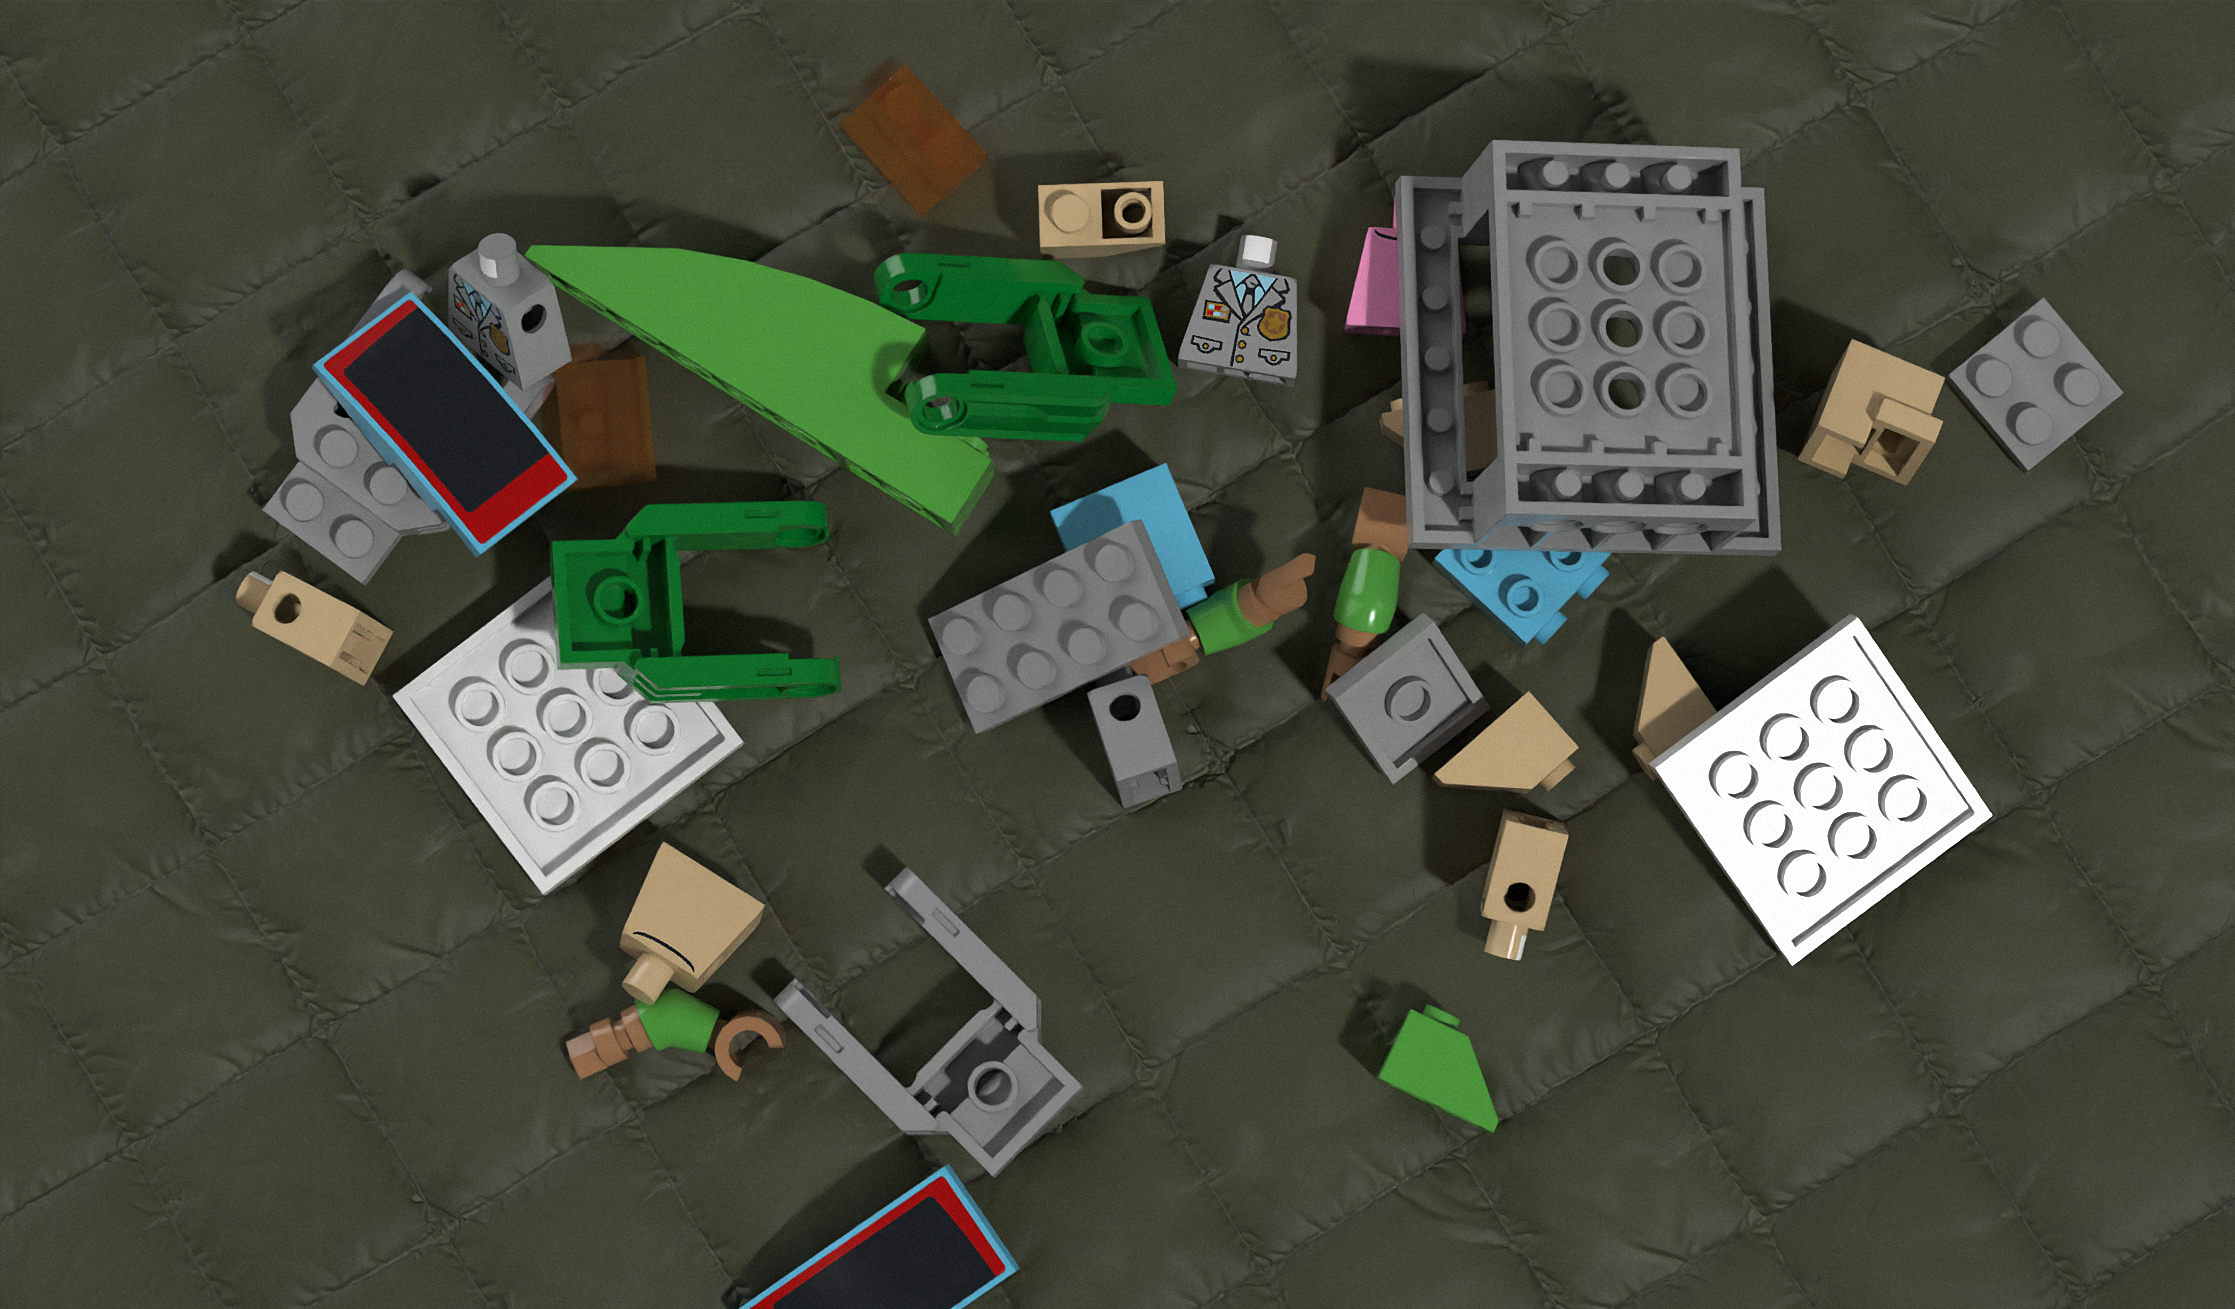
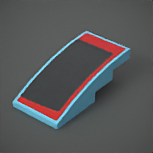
M409 292L312 365L315 373L389 466L394 463L432 512L436 509L439 510L476 558L578 480L541 432L499 383L412 292Z
M947 1164L739 1309H962L1016 1272L1020 1267L950 1164Z

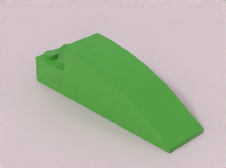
M531 245L524 255L530 263L549 277L553 285L953 537L957 536L995 476L993 462L989 458L990 453L987 451L989 446L980 438L928 435L914 428L905 400V393H903L899 401L897 399L930 348L926 329L871 301L786 271L746 260L680 248Z

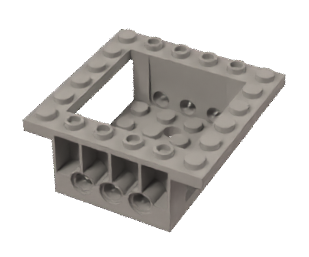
M1492 140L1462 178L1399 177L1395 182L1407 548L1775 556L1782 550L1764 188L1741 187L1740 148ZM1458 245L1490 246L1498 457L1473 482H1467ZM1608 256H1619L1628 261L1633 270L1632 283L1629 285H1617L1611 282L1603 270L1604 259ZM1620 317L1631 323L1636 332L1634 346L1620 347L1608 338L1606 322L1609 318ZM1623 379L1630 382L1638 392L1639 402L1637 408L1626 410L1616 406L1608 393L1610 381Z

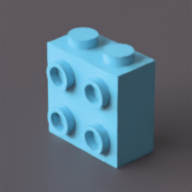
M1166 463L1050 511L1052 522L1065 553L1130 521L1142 519L1180 610L1191 607L1208 598L1204 588L1214 585L1215 577Z
M1443 549L1434 558L1431 565L1523 649L1533 638L1543 646L1568 619L1559 610L1575 593L1585 601L1610 575V572L1602 564L1612 553Z

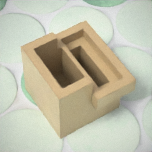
M1852 339L1830 375L1797 460L1844 479L1850 463H1853L1907 486L1935 444L1943 424L1942 420L1932 417L1931 414L1945 377Z

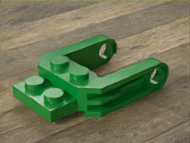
M902 253L885 260L874 273V284L880 306L905 319L1020 325L1025 330L1023 341L1033 373L969 370L967 374L939 373L924 377L917 382L911 381L905 390V400L912 425L921 433L940 436L1082 442L1105 419L1111 403L1170 406L1177 391L1176 382L1150 298L1091 294L1083 289L1085 284L1084 277L1060 261ZM906 280L922 281L918 287L908 291L897 292L893 290L896 285ZM950 396L954 398L951 402L942 406H925L927 402L939 397Z
M817 501L645 505L616 539L552 541L549 547L557 670L616 668L617 675L650 704L804 699L824 697L838 693L842 690L839 656H835L832 660L824 658L789 659V653L682 656L681 649L685 642L680 563L679 555L676 551L801 548L818 545L830 539L827 505Z

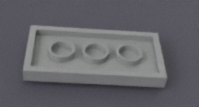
M1142 519L1130 521L928 619L976 734L989 731L1191 636Z

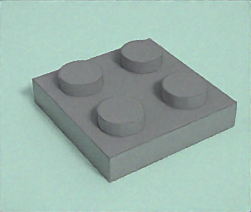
M2044 297L1945 378L2024 474L2124 393Z
M1424 612L1324 689L1382 775L1393 785L1491 708L1435 622Z

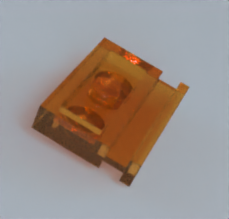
M906 64L863 101L855 112L848 118L845 117L839 123L840 129L921 218L925 217L931 208L940 200H944L989 160L988 154Z
M645 356L626 360L611 359L569 363L557 369L555 374L563 460L578 478V480L566 488L567 491L627 486L645 482L658 483Z

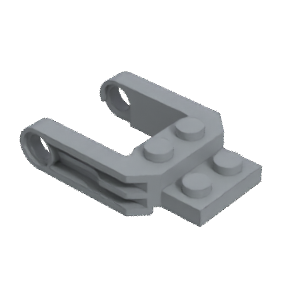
M407 268L402 269L386 285L346 340L409 292H412L421 300L426 291L428 293L432 291V286ZM549 374L524 391L509 380L503 389L531 421L551 393L556 383V377ZM318 376L290 413L295 453L299 462L263 508V511L366 586L403 536L414 534L419 536L445 532L451 526L438 509L434 512L431 511L394 463L391 466L386 463L356 423L350 418L342 417L345 409Z
M906 866L884 889L994 998L993 1004L987 1009L980 1010L917 1073L914 1083L906 1088L796 978L773 1001L907 1135H952L995 1178L1084 1087L1041 1045L1042 1001Z

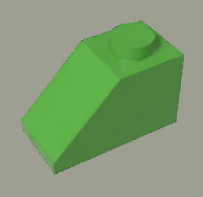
M1426 1004L1422 1014L1410 1009L1376 1079L1482 1130L1494 1133L1499 1120L1469 1036L1456 1031L1461 1020Z

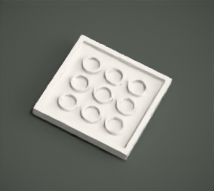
M551 575L393 695V698L545 896L745 744L714 702L650 704L617 675L616 668L557 670Z
M1851 613L1649 763L1780 954L1791 965L1795 964L1993 816L1860 619Z

